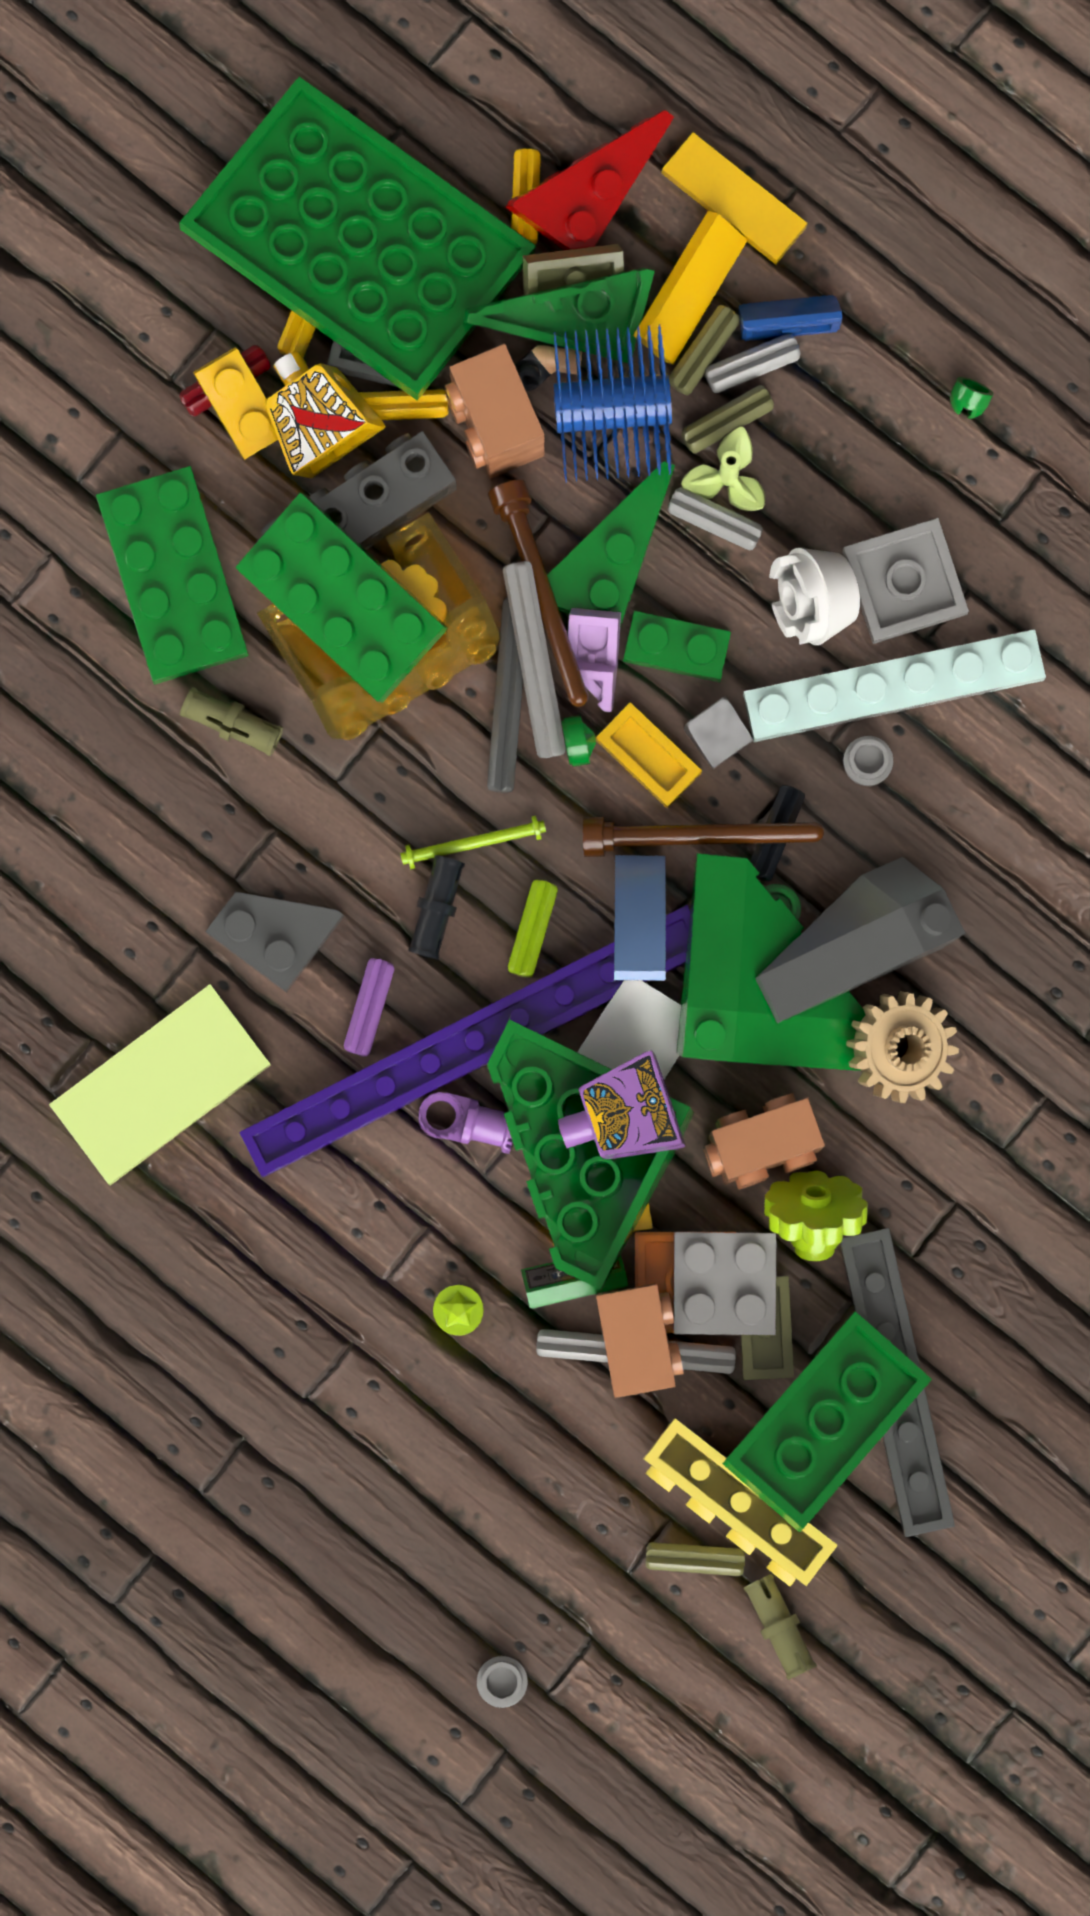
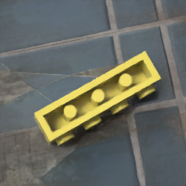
M673 1419L643 1458V1460L651 1465L645 1474L668 1492H670L674 1485L681 1488L691 1496L686 1506L709 1524L715 1516L732 1529L726 1537L750 1555L757 1548L768 1556L772 1561L766 1568L788 1586H791L796 1579L807 1586L838 1545L810 1523L798 1532L722 1464L726 1459L722 1454L677 1419Z

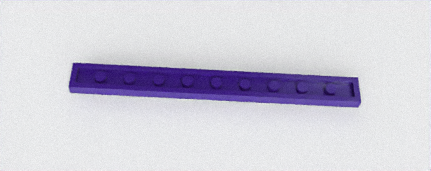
M687 905L666 915V973L686 962L691 912ZM615 942L240 1131L239 1133L261 1177L264 1178L487 1065L509 1019L544 1036L609 1003L624 981L614 980ZM642 980V981H644L645 983H648V982H650V981H652V980Z

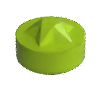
M453 1285L445 1288L438 1294L433 1305V1315L437 1325L446 1333L455 1336H463L473 1332L481 1323L484 1314L483 1303L479 1295L473 1289L464 1285Z

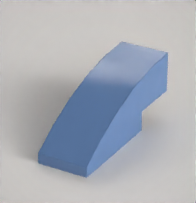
M615 855L614 980H665V856Z

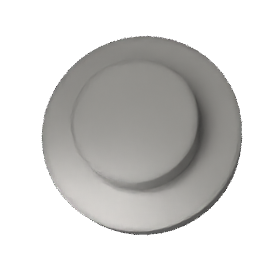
M874 736L859 737L849 744L844 753L843 765L845 772L852 781L859 785H877L883 782L892 770V751L880 738Z
M497 1656L491 1658L483 1664L478 1672L477 1688L479 1694L484 1701L492 1706L499 1708L510 1707L522 1699L527 1689L526 1671L517 1660L511 1657Z

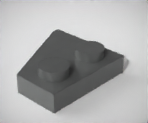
M235 892L205 932L287 993L343 919L344 915L335 909Z

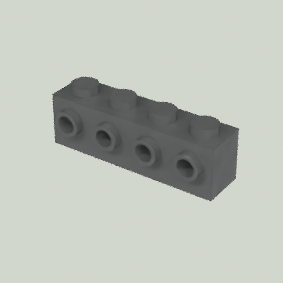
M423 431L413 438L409 433L398 437L385 448L387 455L372 465L366 460L354 466L344 475L346 482L331 492L327 488H323L309 496L365 550L457 490L456 479ZM278 518L268 523L261 530V533L264 535Z

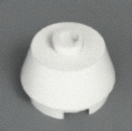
M794 548L789 555L778 557L774 560L769 578L778 579L780 601L773 602L772 608L778 625L787 638L797 636L799 644L811 643L813 645H821L857 619L860 609L858 583L851 565L843 555L835 552Z

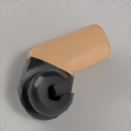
M538 345L516 363L515 368L525 391L536 389L551 374L556 372L554 346ZM557 347L560 373H567L565 348ZM568 349L570 374L577 375L576 350ZM579 351L580 366H581L582 352Z

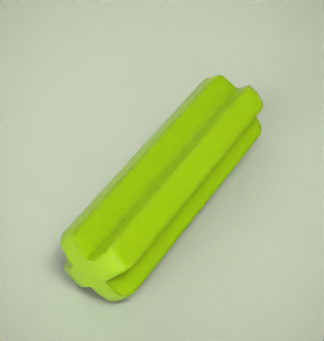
M534 880L531 884L508 963V971L514 975L531 978L534 975L558 892L557 886L550 882Z

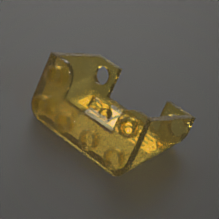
M429 512L387 536L386 539L396 562L403 571L407 567L417 564L427 574L437 580L439 592L436 598L442 600L446 605L447 616L443 623L449 628L383 703L377 702L289 618L276 622L284 613L274 604L257 613L263 627L327 734L332 739L351 740L358 737L366 730L367 726L386 715L399 713L408 706L411 700L428 690H435L445 686L454 675L473 664L477 665L487 661L496 651L500 641V634L488 604ZM425 534L416 544L405 547L407 542L413 537Z

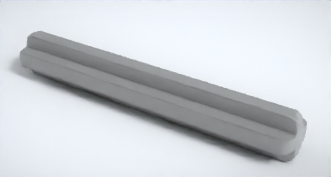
M526 561L508 564L503 568V575L536 752L539 758L560 756L565 753L566 746L532 565Z
M542 1329L538 1332L536 1352L539 1356L608 1363L604 1337L601 1334ZM667 1341V1342H668V1344H670V1343H675V1342H677V1341ZM677 1342L683 1370L730 1374L735 1369L736 1350L731 1346Z

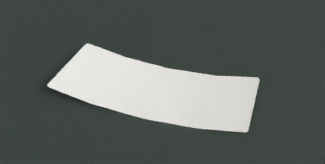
M624 980L583 1042L578 1053L608 1068L615 1069L644 1052L652 1050L657 1057L663 1079H665L680 1056L676 1051L681 1005L642 980Z

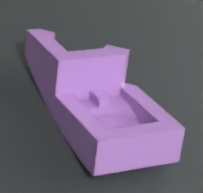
M572 608L569 613L568 637L585 687L599 701L597 705L604 712H611L614 705L621 612Z

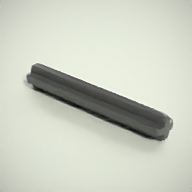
M508 597L503 600L487 782L488 789L498 793H509L514 789L523 677Z

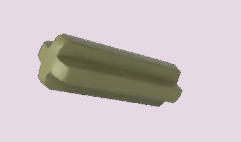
M719 305L670 374L669 383L675 390L684 395L691 394L705 374L706 368L712 364L739 325L740 317L737 313L724 305Z
M758 385L683 428L681 434L686 446L692 453H698L723 439L737 427H744L772 411L774 408L772 397L763 385Z
M651 1542L646 1547L645 1564L650 1570L740 1576L744 1572L745 1552L740 1548Z

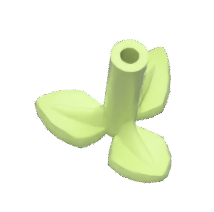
M743 426L729 432L721 441L717 449L720 461L719 470L709 465L701 464L687 472L681 482L684 489L705 499H712L721 490L723 485L728 486L729 503L740 510L756 511L763 509L765 505L764 489L757 479L738 476L739 470L751 463L753 453L751 439Z

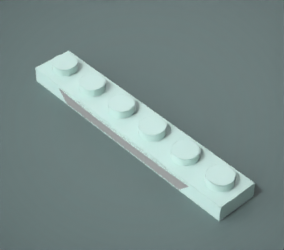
M1034 629L744 691L743 697L753 742L1040 682L1045 680L1046 675Z

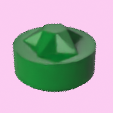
M581 715L563 718L561 724L569 765L577 767L590 764L589 757L596 745L594 731L582 722Z

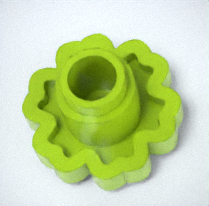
M821 1171L796 1172L790 1175L789 1182L777 1181L771 1184L770 1190L765 1194L764 1214L769 1217V1229L779 1234L784 1240L790 1241L793 1247H795V1253L800 1258L808 1261H823L834 1254L835 1248L843 1240V1235L854 1236L861 1233L862 1226L867 1222L868 1202L862 1199L863 1188L856 1183H852L848 1177L835 1176L829 1178Z

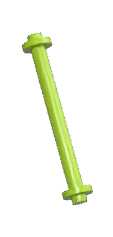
M535 815L531 816L532 823L411 850L410 844L405 845L406 852L400 853L403 865L409 864L410 870L415 869L414 862L432 859L434 855L445 856L535 835L536 840H542L540 833L546 832L544 820L537 821Z

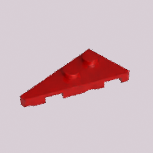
M662 110L650 118H645L630 127L631 130L611 142L600 145L572 162V165L547 177L544 179L545 182L525 194L509 200L505 207L563 250L595 247L673 121L674 116L666 110Z

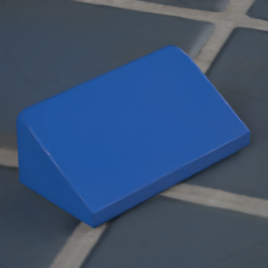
M834 295L747 303L739 305L738 308L741 339L744 341L773 339L785 334L803 336L832 333L840 329L842 322V311L837 297Z

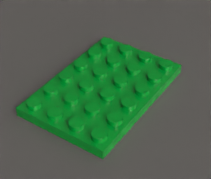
M301 77L296 79L180 221V230L417 401L476 328L477 325L463 321L465 310L496 302L523 269V256L534 254L536 245Z

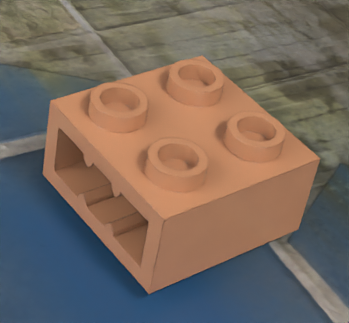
M794 1093L766 1102L765 1106H763L764 1113L748 1118L746 1110H742L717 1119L715 1123L717 1129L711 1131L708 1137L710 1144L705 1145L703 1149L711 1176L721 1175L724 1185L736 1182L738 1190L766 1181V1178H769L767 1170L783 1165L785 1173H790L814 1164L817 1161L815 1154L819 1153L825 1144L808 1098L796 1101Z

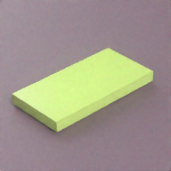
M209 984L49 1105L106 1182L112 1185L271 1066V1064L211 984Z

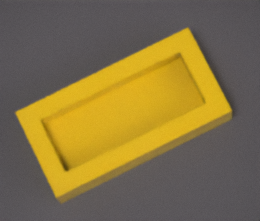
M631 702L596 737V741L666 808L702 773V770Z

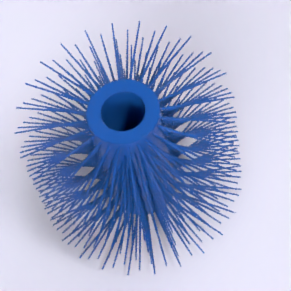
M660 324L658 326L660 375H656L654 371L653 344L650 326L648 325L649 376H644L643 349L638 326L637 349L640 376L635 377L633 374L632 347L629 327H627L629 377L623 378L622 351L617 327L619 378H613L609 334L608 329H606L608 379H602L601 354L596 329L598 380H592L590 352L587 331L585 330L588 380L581 381L577 333L575 331L578 381L572 382L570 380L566 332L567 382H560L557 342L554 332L557 383H553L557 433H561L566 483L564 433L571 432L573 462L577 482L575 432L581 431L584 468L587 481L585 431H592L595 473L598 480L596 430H602L605 468L608 480L606 429L613 430L614 456L617 478L619 479L617 428H623L624 454L629 478L627 428H633L635 460L638 476L640 477L638 427H643L646 465L650 476L648 426H654V444L657 468L660 475L661 447L659 425H664L665 450L670 475L671 437L669 424H672L669 376L665 371L664 347Z

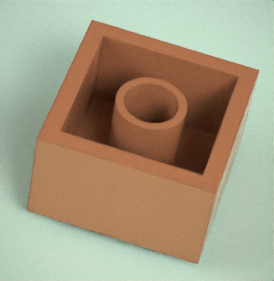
M505 344L450 366L451 383L445 385L448 394L446 399L456 423L459 424L465 421L468 429L464 430L467 438L465 443L476 469L485 466L491 479L544 457V432Z
M655 1283L596 1294L614 1398L676 1387L674 1376L683 1374V1367L677 1342L670 1344L667 1342L665 1325L674 1323L669 1293H659L658 1286Z

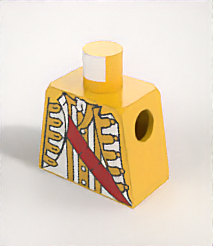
M294 351L281 357L274 364V368L285 387L267 399L266 408L292 475L312 479L386 428L379 416L336 367L320 363L309 369L299 351Z

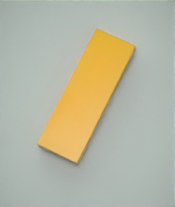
M694 132L662 169V175L706 210L719 213L748 240L747 242L775 265L807 228L808 223Z
M707 211L639 325L641 343L647 348L648 325L650 326L653 353L659 358L658 326L660 324L664 347V362L675 363L748 241L719 213ZM636 330L633 336L637 339L638 332Z

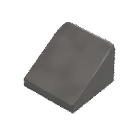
M726 696L719 699L684 726V731L712 769H715L753 741V738Z

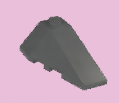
M901 857L859 876L840 897L827 907L755 979L778 1024L941 950L966 933L944 888L905 858Z

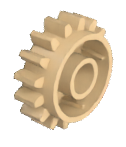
M904 991L899 992L897 1000L892 995L882 994L880 995V1006L876 1007L866 1004L863 1007L866 1016L862 1021L852 1022L851 1026L856 1030L854 1039L847 1041L846 1046L854 1049L855 1058L848 1063L851 1068L862 1071L858 1079L860 1085L866 1087L875 1085L873 1095L886 1099L891 1094L892 1101L906 1103L909 1093L913 1099L922 1101L925 1099V1086L935 1090L942 1088V1084L937 1077L940 1072L953 1073L954 1068L945 1061L947 1055L958 1054L959 1048L948 1045L947 1038L952 1037L957 1033L956 1027L941 1024L948 1013L945 1009L941 1008L931 1010L932 999L919 996L915 1000L913 993ZM905 1035L908 1040V1049L905 1055L899 1058L897 1057L898 1052L896 1049L898 1046L896 1044Z

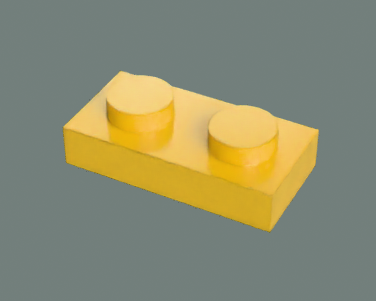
M236 347L193 372L244 460L278 440L266 408L267 399Z

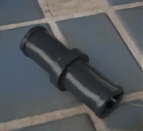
M434 855V863L424 898L419 897L416 907L421 908L408 951L439 960V952L449 917H455L457 907L452 905L465 863Z

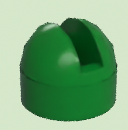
M958 377L951 391V408L957 415L961 413L963 408L968 409L966 418L973 419L980 416L986 410L994 393L991 389L975 380Z

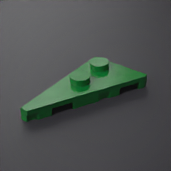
M639 268L467 308L463 321L553 345L555 332L557 346L565 347L566 332L567 346L573 350H576V331L578 349L585 353L586 330L589 352L593 355H596L597 329L601 357L607 358L606 329H608L611 359L617 361L616 330L618 327L622 362L628 363L627 327H629L633 356L637 341L633 335L642 321L655 271Z
M663 461L660 464V475L658 468H656L650 476L632 491L547 575L559 611L569 614L572 608L621 612V629L675 465L671 464V473L669 475L668 463Z

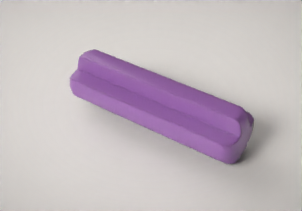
M371 958L367 963L344 1042V1049L349 1053L368 1056L371 1052L394 973V966L388 961Z

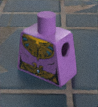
M652 1050L644 1052L581 1086L579 1093L585 1110L557 1119L566 1148L595 1139L599 1154L604 1160L686 1147L657 1057Z

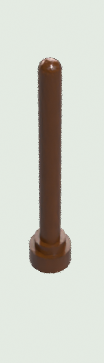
M524 480L505 482L488 492L494 514L500 515L502 521L508 522L521 562H530L532 565L542 623L568 699L573 706L581 707L588 701V692L526 516L530 512L528 505L532 501Z
M604 817L583 818L584 857H605L606 852L615 851V846L818 842L824 836V828L817 822L615 826L614 822H605Z

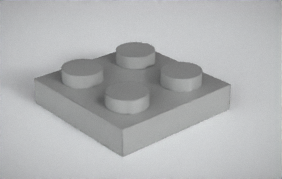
M938 518L843 548L844 557L851 565L858 583L860 606L873 644L968 614L969 610Z
M674 1232V1334L776 1335V1233Z

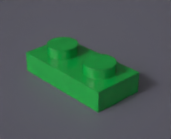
M634 611L623 662L720 683L731 632Z

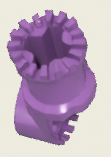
M437 1092L429 1095L419 1108L418 1121L421 1129L433 1138L448 1139L465 1144L474 1140L499 1146L502 1152L507 1154L511 1150L513 1141L503 1114L506 1113L504 1111L479 1106L478 1100L447 1092ZM438 1101L450 1104L455 1111L454 1123L444 1130H437L431 1127L426 1119L428 1107Z

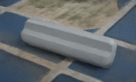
M785 334L709 365L705 371L706 379L713 392L719 393L797 361L801 355L800 349L792 334Z
M684 488L676 489L668 505L670 514L747 550H753L756 547L762 534L763 527L761 524Z

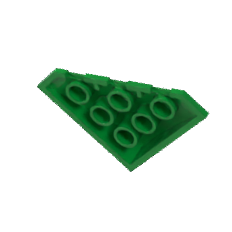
M696 853L676 1053L681 1057L861 1071L849 1066L848 1062L855 1058L854 1049L846 1045L847 1041L855 1037L856 1030L851 1026L852 1022L862 1021L866 1014L849 991L777 1024L755 979L786 947L802 934L801 931L804 927L780 898L774 900L756 878L759 872L748 858Z
M509 1019L487 1066L493 1083H500L509 1112L503 1114L515 1150L523 1151L532 1178L526 1181L538 1218H545L554 1247L549 1249L554 1266L602 1291L676 1149L604 1160L599 1154L595 1139L566 1148L557 1119L584 1111L585 1108L579 1088L613 1069ZM670 1098L683 1136L695 1112L691 1107Z

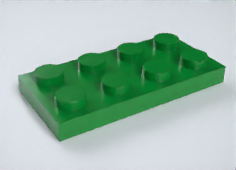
M191 466L96 494L154 685L249 656Z
M301 492L235 567L377 702L383 703L449 628L312 499Z
M855 1311L722 1464L800 1532L904 1413L932 1378Z

